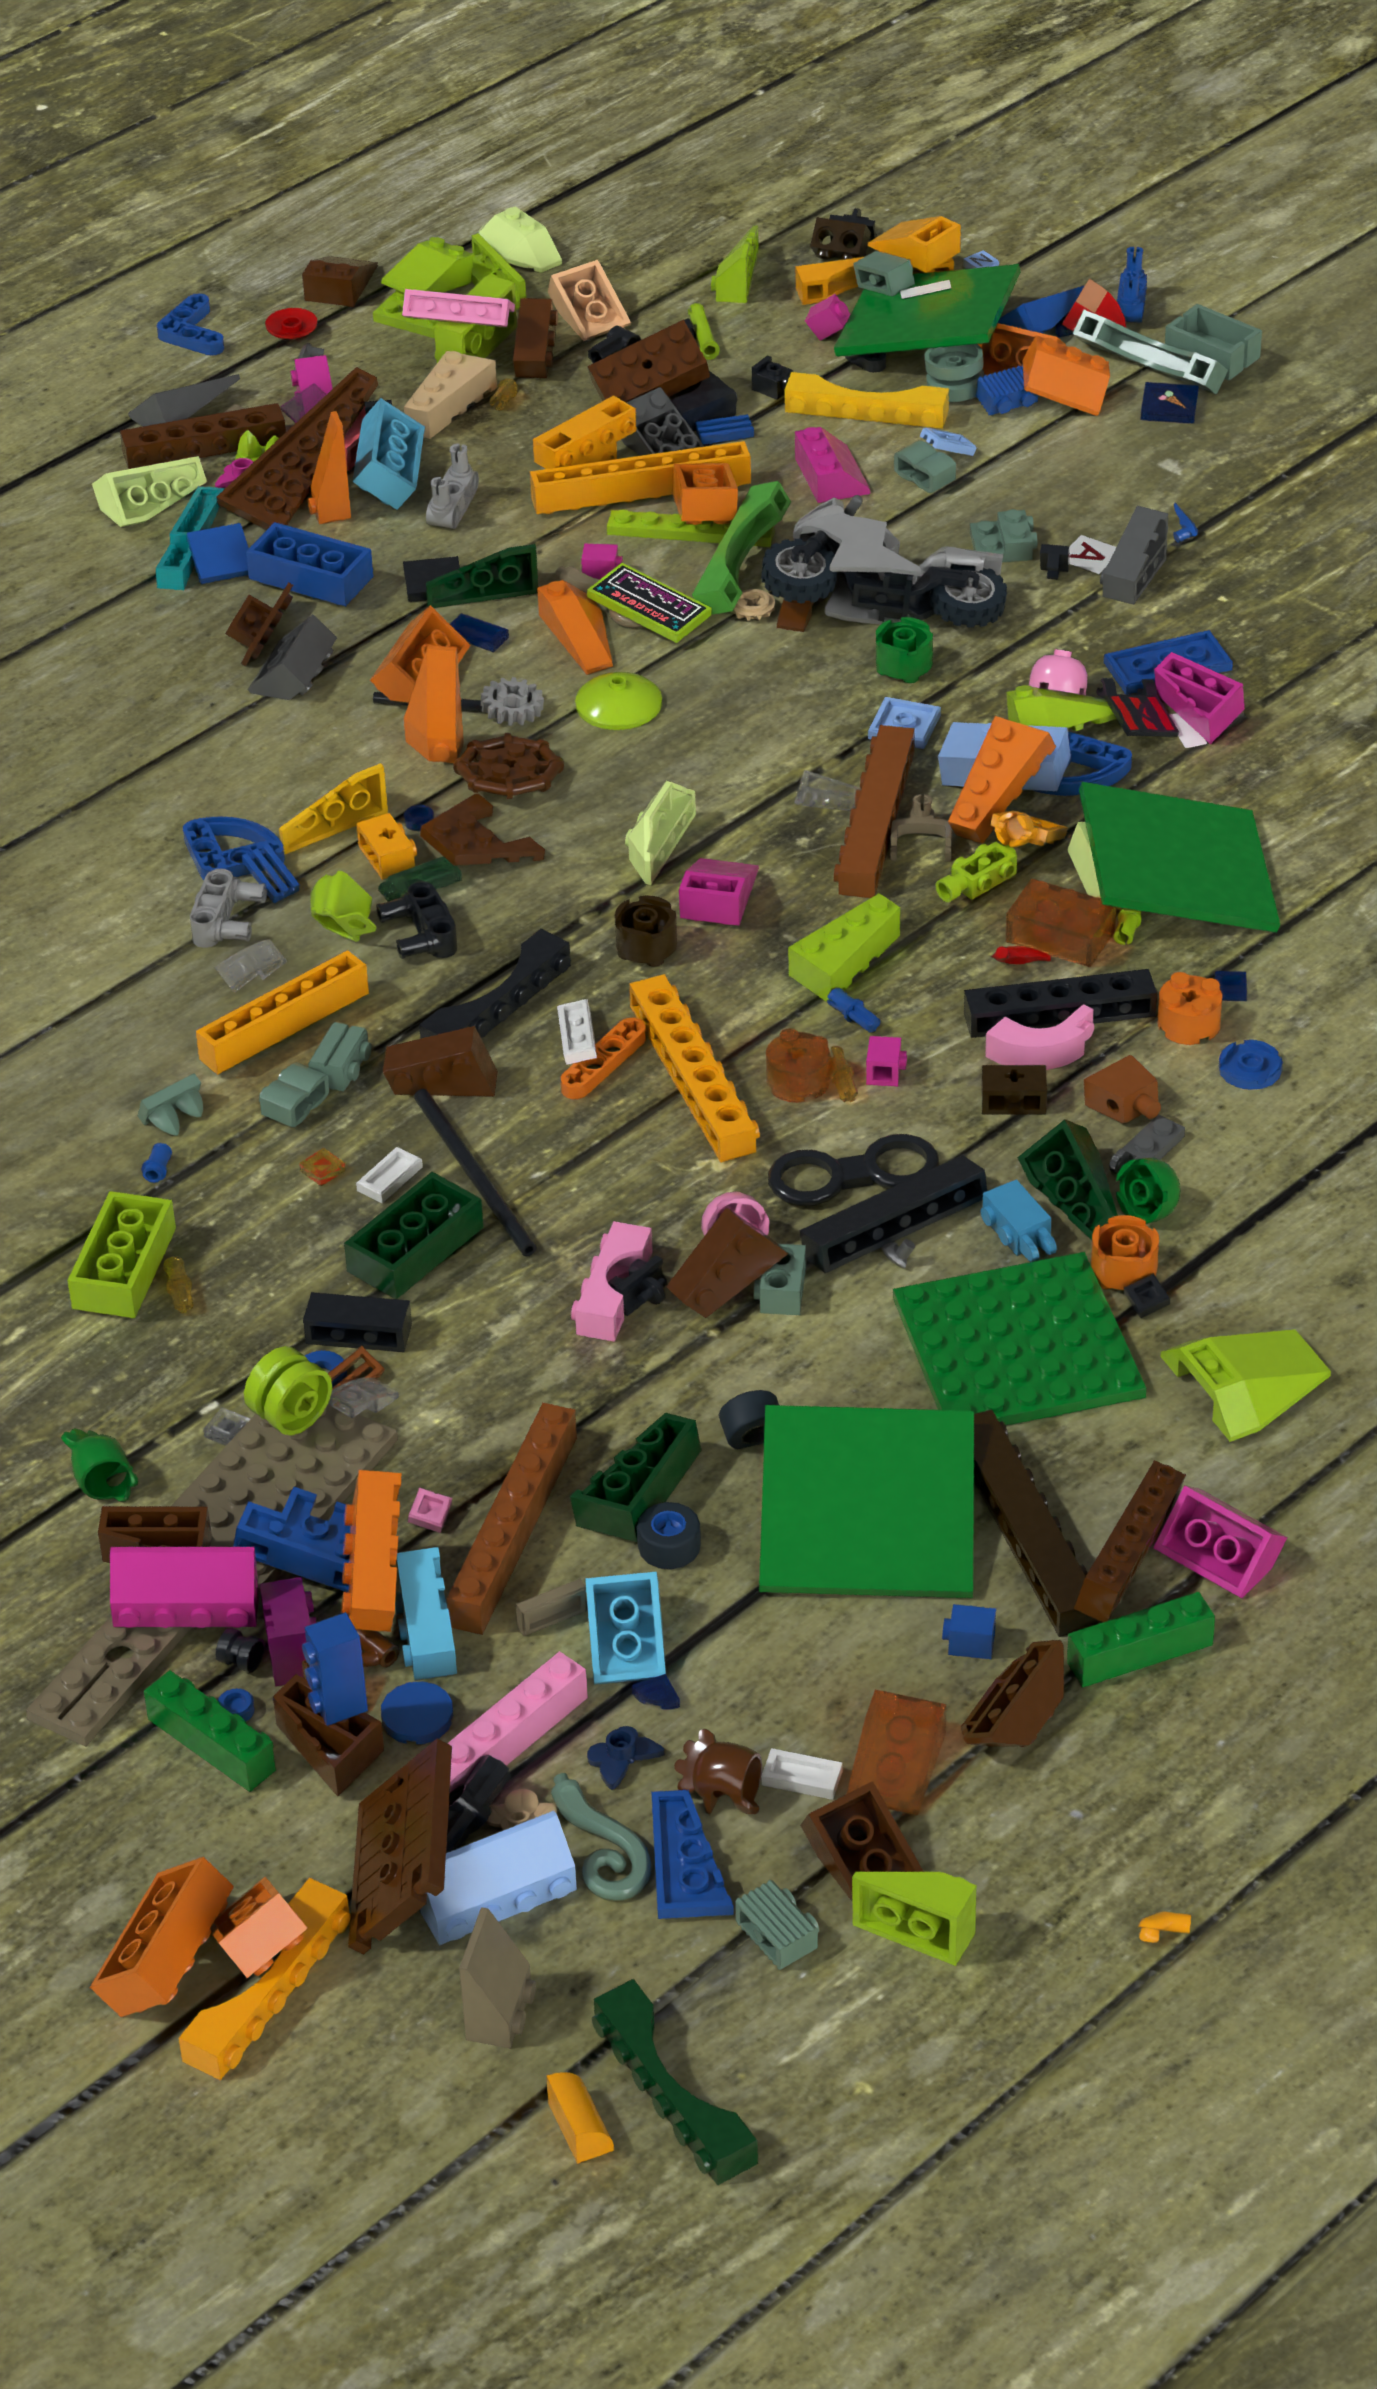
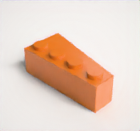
M994 717L948 820L955 835L982 844L985 842L995 828L990 825L993 814L1005 812L1013 799L1017 800L1023 792V786L1031 776H1035L1041 768L1040 764L1047 755H1051L1056 748L1049 732L1001 717Z
M359 1470L352 1505L346 1504L344 1526H350V1534L345 1533L343 1555H350L349 1563H344L342 1583L349 1584V1592H343L342 1613L346 1612L355 1629L391 1632L395 1613L397 1567L395 1565L399 1537L396 1535L400 1515V1502L397 1499L401 1487L402 1473Z

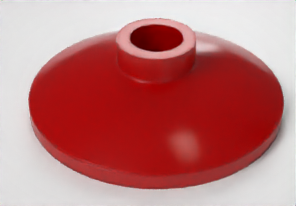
M302 308L278 310L269 315L265 321L268 333L278 338L291 340L312 333L318 324L316 315Z

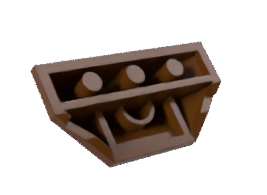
M1061 1640L1032 1642L1026 1648L1027 1653L1014 1660L994 1680L961 1726L963 1739L966 1744L993 1747H1026L1036 1740L1037 1734L1046 1721L1054 1715L1056 1707L1064 1698V1645Z

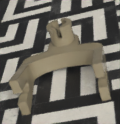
M921 794L914 796L910 818L892 821L891 861H897L898 837L905 834L925 833L936 834L945 838V861L951 862L952 827L948 820L934 819V810L931 808V796L924 794V802H921Z

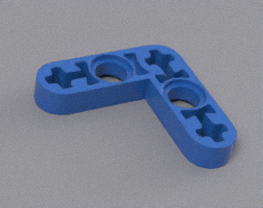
M200 293L190 295L157 323L159 340L211 356L222 353L224 351L223 335L219 332L196 326L210 312L209 297Z

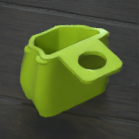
M338 870L335 875L325 874L316 882L310 897L311 916L325 929L355 942L360 941L361 934L376 931V925L368 919L372 906V897L347 873Z

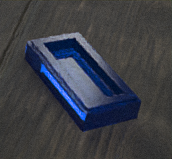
M462 613L450 623L469 644L491 652H495L509 638L508 629Z

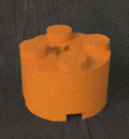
M1184 972L1172 974L1171 979L1163 984L1159 992L1158 1027L1165 1031V1037L1179 1044L1195 1045L1200 1044V1039L1209 1037V1040H1211L1219 1033L1222 1012V991L1220 990L1219 981L1213 978L1188 975Z
M1129 1215L1111 1217L1108 1219L1107 1224L1101 1227L1099 1224L1095 1227L1092 1234L1091 1267L1102 1289L1124 1290V1287L1153 1273L1156 1276L1158 1270L1159 1234L1154 1227L1152 1230L1146 1226L1145 1220Z

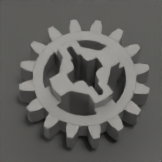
M503 677L500 683L492 680L490 681V686H484L483 693H481L480 706H482L483 713H488V719L497 718L498 724L507 721L509 726H512L513 722H518L522 726L524 725V720L534 722V716H541L544 703L542 690H536V684L527 685L526 679L517 682L516 677H512L511 681H507Z

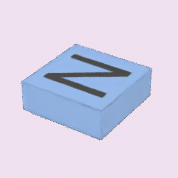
M984 250L963 258V267L966 269L999 266V261Z

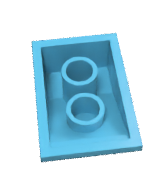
M657 1572L585 1578L594 1685L666 1678L661 1600Z

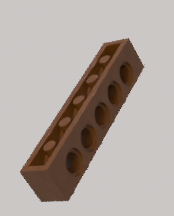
M278 403L120 430L123 456L128 469L197 456L203 458L237 452L240 438L247 430L256 437L260 446H266L273 436L280 438L284 435L286 427Z
M1153 1461L1086 1575L1074 1607L1075 1610L1101 1622L1109 1621L1170 1515L1186 1474L1175 1470L1169 1465Z

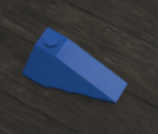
M1084 286L1024 303L1002 316L998 323L1045 333L1053 328L1071 310Z

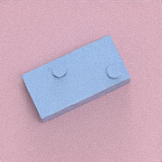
M952 723L938 755L943 786H964L992 723ZM1030 726L1049 732L1056 748L1051 755L1045 757L1040 764L1041 768L1035 776L1029 778L1022 789L1057 791L1071 757L1067 727Z

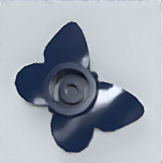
M629 1726L619 1727L611 1731L606 1736V1743H596L587 1751L588 1763L591 1766L600 1767L601 1778L611 1790L621 1783L626 1775L629 1764L634 1763L635 1760H647L665 1755V1749L649 1738L639 1737L637 1730Z

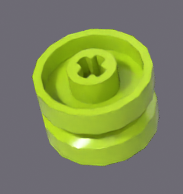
M283 1346L263 1356L255 1365L246 1381L244 1401L252 1412L260 1418L266 1419L280 1433L292 1436L305 1431L323 1414L332 1393V1380L325 1370L315 1363L309 1362L295 1348Z

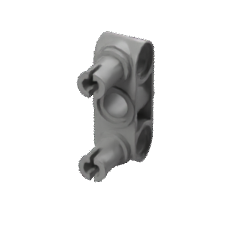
M458 443L450 447L452 465L447 470L442 481L441 477H435L431 480L433 497L426 511V523L428 525L456 529L476 494L479 474L477 471H473L468 463V449L464 444H462L461 450Z
M226 869L210 871L196 895L195 903L190 913L194 944L198 947L208 948L216 945L219 941H223V939L250 941L252 934L251 922L229 920L234 904L239 900L265 903L267 897L266 884L242 882L240 879L233 877L232 873Z

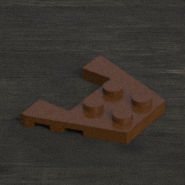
M479 793L470 796L421 826L420 837L454 866L491 864L492 858H504L507 862H519L520 857L533 856V861L544 860L545 849L530 836L503 843L491 830L477 821L490 817L493 813V805Z

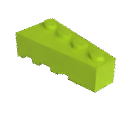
M878 893L789 946V976L827 1002L829 1000L827 997L833 989L839 987L846 990L852 984V978L858 972L863 973L869 967V962L874 957H879L900 936V907Z

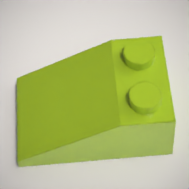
M431 237L427 241L418 243L382 278L381 284L405 293V289L444 293L471 284L474 254L465 251L461 246L450 245L442 238Z
M855 1872L852 1877L853 1926L956 1966L975 1935L977 1885L968 1882L964 1878L954 1877L944 1872Z

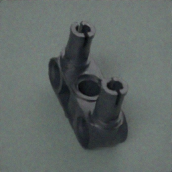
M424 881L413 883L409 886L408 892L401 895V898L376 904L377 915L381 923L406 916L411 918L418 932L417 935L396 940L397 951L401 959L425 952L438 958H448L457 952L455 922L449 913L446 903L442 901L431 883Z

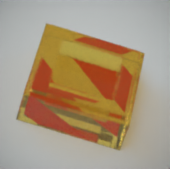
M325 1148L299 1163L300 1172L321 1187L346 1171L345 1162Z

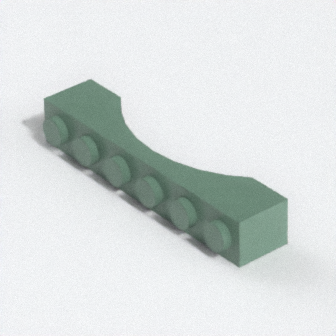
M1083 310L1073 332V335L1086 344L1214 394L1218 393L1228 372V369L1216 360L1161 343L1086 310Z

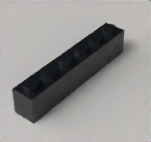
M961 1155L799 1230L801 1243L806 1245V1260L822 1272L828 1273L883 1247L887 1243L894 1242L982 1201L983 1193L988 1191L985 1170L964 1155Z

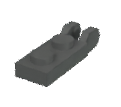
M1158 1114L1132 1140L1112 1156L1109 1163L1110 1170L1118 1173L1122 1165L1138 1158H1157L1161 1160L1185 1137V1127Z

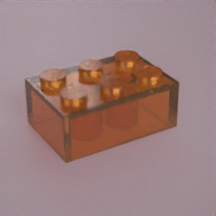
M1031 878L1006 913V942L1037 949L1051 956L1091 967L1115 932L1116 907L1103 905L1099 897Z

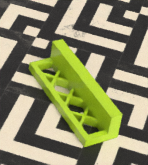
M479 233L471 235L472 254H474L471 281L476 286L486 275L515 282L516 310H519L520 299L526 298L524 278Z

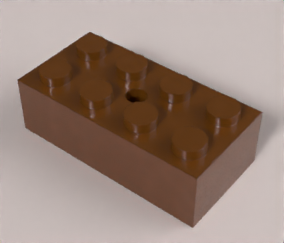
M684 319L588 366L591 381L602 401L614 395L627 403L659 387L670 397L710 377L707 361Z

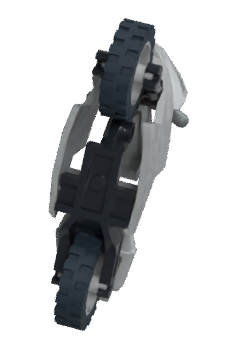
M859 495L853 496L845 509L843 501L836 498L820 504L798 520L793 530L794 541L786 539L782 540L780 544H773L771 549L766 550L763 557L762 583H765L764 587L768 591L771 590L774 596L778 598L781 596L785 601L789 602L795 600L797 603H805V601L809 600L810 602H816L820 597L824 599L828 596L829 592H833L825 607V614L845 621L881 625L883 622L891 619L892 623L901 622V617L925 620L936 614L941 615V619L946 622H953V625L961 626L962 624L967 625L968 628H974L975 625L983 627L987 626L988 622L994 623L997 621L998 616H1002L1005 609L1007 585L1003 583V578L1000 576L1003 554L946 546L938 549L918 566L899 555L900 541L886 528L887 522L854 516L863 502L862 497Z

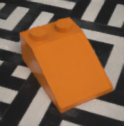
M265 1876L216 1917L210 1929L217 1942L246 1978H248L253 1973L255 1976L264 1973L274 1963L272 1957L283 1948L285 1951H289L298 1945L304 1938L302 1933L307 1927Z

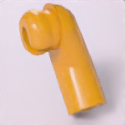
M1163 1911L1145 1917L1138 1926L1141 1928L1139 1939L1142 1942L1157 1943L1160 1930L1190 1934L1191 1915Z

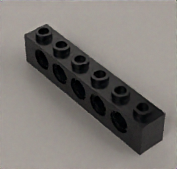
M1149 969L964 990V1017L971 1038L986 1036V1033L1004 1017L1030 1028H1050L1065 1021L1083 1004L1094 1009L1093 1024L1156 1017L1157 991Z

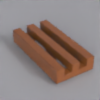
M363 1346L328 1373L333 1381L359 1359L363 1358L365 1360L362 1365L332 1388L329 1400L331 1403L344 1407L383 1375L385 1368ZM370 1367L374 1369L340 1398L337 1396V1394Z

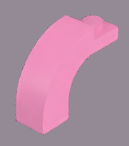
M1083 1004L1059 1025L1041 1029L1026 1027L1004 1017L986 1033L985 1057L1001 1065H1046V1070L1068 1065L1084 1055L1085 1041L1092 1036L1094 1031V1009Z

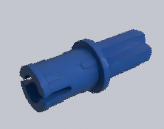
M839 987L829 993L827 997L829 999L827 1000L828 1005L841 1012L846 1021L856 1022L869 1033L875 1032L877 1027L880 1026V1019L867 1010L860 999L852 998Z

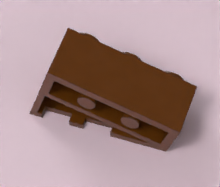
M520 299L513 356L515 377L547 378L548 370L553 366L552 350L555 347V326L558 324V310H553L552 299Z
M475 1026L388 1046L383 1066V1074L395 1095H415L418 1090L426 1089L430 1095L495 1096L498 1071Z
M726 1207L666 1287L685 1305L707 1318L788 1255V1253L768 1235Z

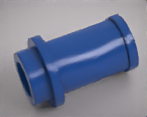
M154 1144L149 1159L142 1164L141 1171L147 1181L156 1183L165 1178L167 1174L166 1166L172 1155V1149L167 1144Z

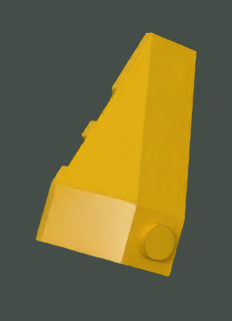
M380 763L353 774L279 828V835L284 847V855L355 827L358 822L388 813L384 766Z

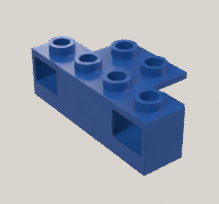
M293 1487L282 1513L248 1501L236 1528L233 1547H255V1557L258 1562L349 1592V1584L342 1583L344 1563H349L350 1555H343L345 1533L350 1534V1526H344L346 1504L337 1501L330 1520L326 1521L310 1515L315 1505L317 1494L297 1487Z

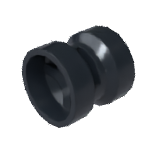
M227 1628L217 1643L216 1660L227 1665L237 1664L240 1670L252 1673L257 1669L263 1658L265 1643L263 1639L252 1635L246 1638L241 1631Z

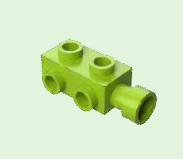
M996 841L989 846L981 844L975 853L968 858H957L952 865L951 875H947L936 882L935 886L939 897L945 902H951L963 893L973 900L1016 875L1017 854L1015 849L1010 848L1009 845L1003 846Z

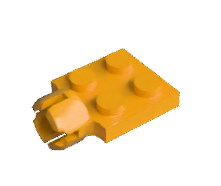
M1014 810L994 813L990 824L995 827L998 840L1004 846L1009 845L1010 848L1023 846L1028 842L1039 846H1044V843L1053 844L1056 840L1065 839L1068 829L1066 826Z

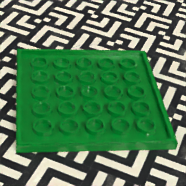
M1019 264L913 274L915 284L906 289L950 280L951 288L904 299L901 298V292L894 296H889L864 289L834 346L835 356L988 343L1021 273Z
M1087 782L1081 783L1079 793L1103 905L1269 932L1278 931L1280 920L1253 810Z
M765 1405L759 1592L973 1598L974 1411Z

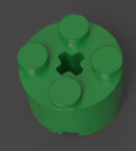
M901 617V622L892 623L891 619L883 622L877 628L876 670L878 674L902 679L905 683H915L919 680L920 676L926 674L932 668L933 632L931 633L930 626L926 622L916 618Z

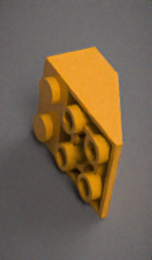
M942 216L904 221L868 242V246L879 252L909 259L912 267L927 273L960 253L961 225Z

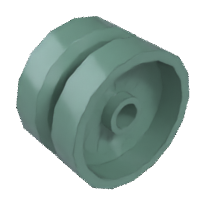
M978 344L929 348L925 353V367L928 373L926 375L927 386L949 388V402L965 401L976 397L978 378L980 376L984 377L982 348Z

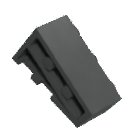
M1141 506L1136 507L1107 567L1101 573L1102 597L1133 605L1136 603L1166 561L1168 513Z

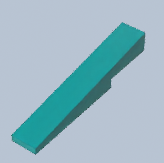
M197 487L171 530L170 545L156 567L157 588L185 589L195 566L186 539L187 533L211 528L220 507L216 497L225 488Z

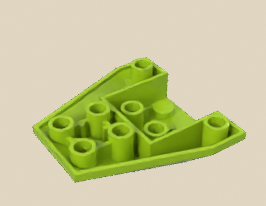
M1296 1329L1202 1338L1161 1351L1160 1356L1177 1378L1191 1373L1213 1399L1212 1421L1229 1442L1262 1430L1331 1376L1330 1369Z

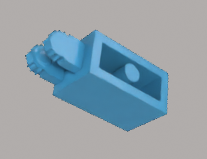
M1017 1179L983 1193V1208H981L980 1212L984 1223L994 1229L1001 1242L1005 1246L1008 1245L1016 1256L1023 1254L1030 1262H1034L1040 1257L1038 1247H1041L1047 1255L1056 1253V1242L1053 1236H1051L1052 1218Z

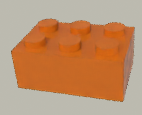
M729 463L674 464L673 497L681 521H686L687 524L691 525L701 524L702 521L728 524L734 519L737 513L738 487Z

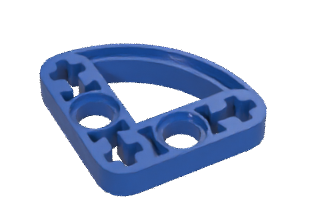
M1068 732L1071 757L1067 767L1073 762L1098 769L1099 771L1081 776L1062 777L1057 791H1033L1050 795L1074 796L1080 795L1079 788L1082 782L1111 786L1120 781L1131 770L1132 753L1125 747ZM1086 752H1097V754H1087Z
M206 817L188 821L183 826L184 842L203 880L210 871L215 869H226L232 873L233 877L251 874L243 863L236 861L242 860V855L246 853L251 855L252 850L256 848L259 850L263 849V845L266 843L271 846L283 863L285 861L284 847L280 839L268 828L253 821L235 817ZM215 836L239 837L254 843L221 851ZM204 849H210V850H211V851H209V852H198V851L204 850ZM266 858V860L269 862L272 868H274L270 861ZM258 861L254 862L261 871H264Z

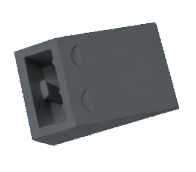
M661 387L627 402V404L636 408V432L621 440L624 445L638 455L704 447Z

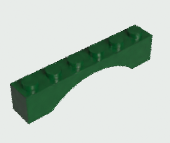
M631 1979L594 1998L595 2016L592 2017V2024L597 2034L601 2038L606 2036L612 2044V2050L618 2062L622 2065L627 2064L632 2071V2077L639 2090L642 2092L646 2090L658 2115L662 2119L667 2118L672 2124L678 2142L682 2146L688 2145L694 2153V2159L699 2170L703 2174L709 2173L715 2183L720 2185L757 2165L758 2140L738 2114L715 2107L698 2099L681 2087L667 2072L657 2055L653 2042L655 2030L654 2005L637 1982Z

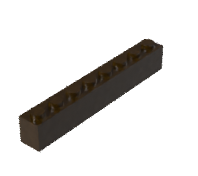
M992 1409L974 1414V1483L1057 1635L1062 1637L1099 1624V1620L1074 1609L1088 1572L1083 1564L1079 1565L1071 1541L1064 1539L1057 1516L1050 1514L1044 1493L1038 1492L1031 1470L1029 1468L1025 1469L1022 1464L1019 1448L1016 1444L1012 1445L1009 1441L1005 1423L998 1421Z

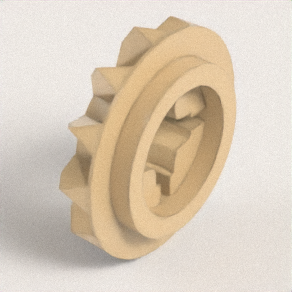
M743 590L731 613L736 614L738 619L746 618L747 621L751 619L760 621L761 617H770V613L775 611V599L771 594L763 590Z

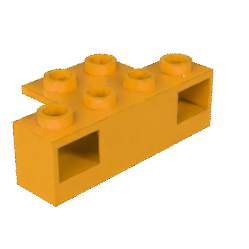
M613 395L534 438V462L545 469L617 459V442L636 432V408Z

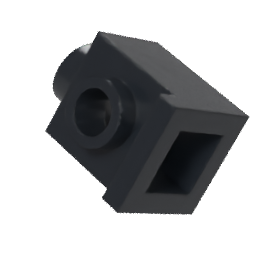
M767 355L752 367V390L778 400L785 395V387L793 370L779 363L772 362V357Z

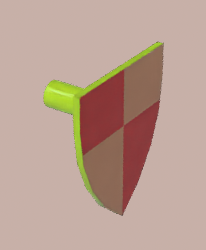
M1091 279L1087 281L1062 323L1063 326L1074 332L1083 310H1086L1126 327L1125 317L1117 301L1107 290Z

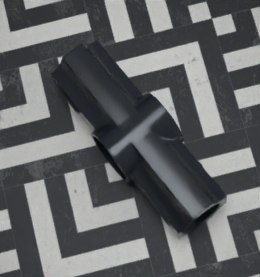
M490 1755L483 1756L465 1783L457 1786L450 1792L446 1853L460 1848L469 1834L477 1831L484 1825L491 1815L492 1809L489 1806L512 1776L509 1773V1768L501 1760H497Z

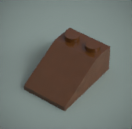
M334 256L310 260L302 273L305 301L354 307L377 269L378 262Z
M873 1781L809 1813L800 1825L820 1861L851 1901L852 1877L855 1872H924Z

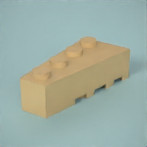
M456 351L445 352L404 406V413L425 426L423 438L431 439L452 423L451 418L453 416H461L467 411V406L470 403H478L483 399V393L486 391L492 392L497 388L495 360L460 354Z

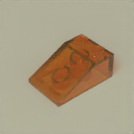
M875 1689L865 1717L847 1794L873 1781L888 1809L918 1815L946 1735V1704Z

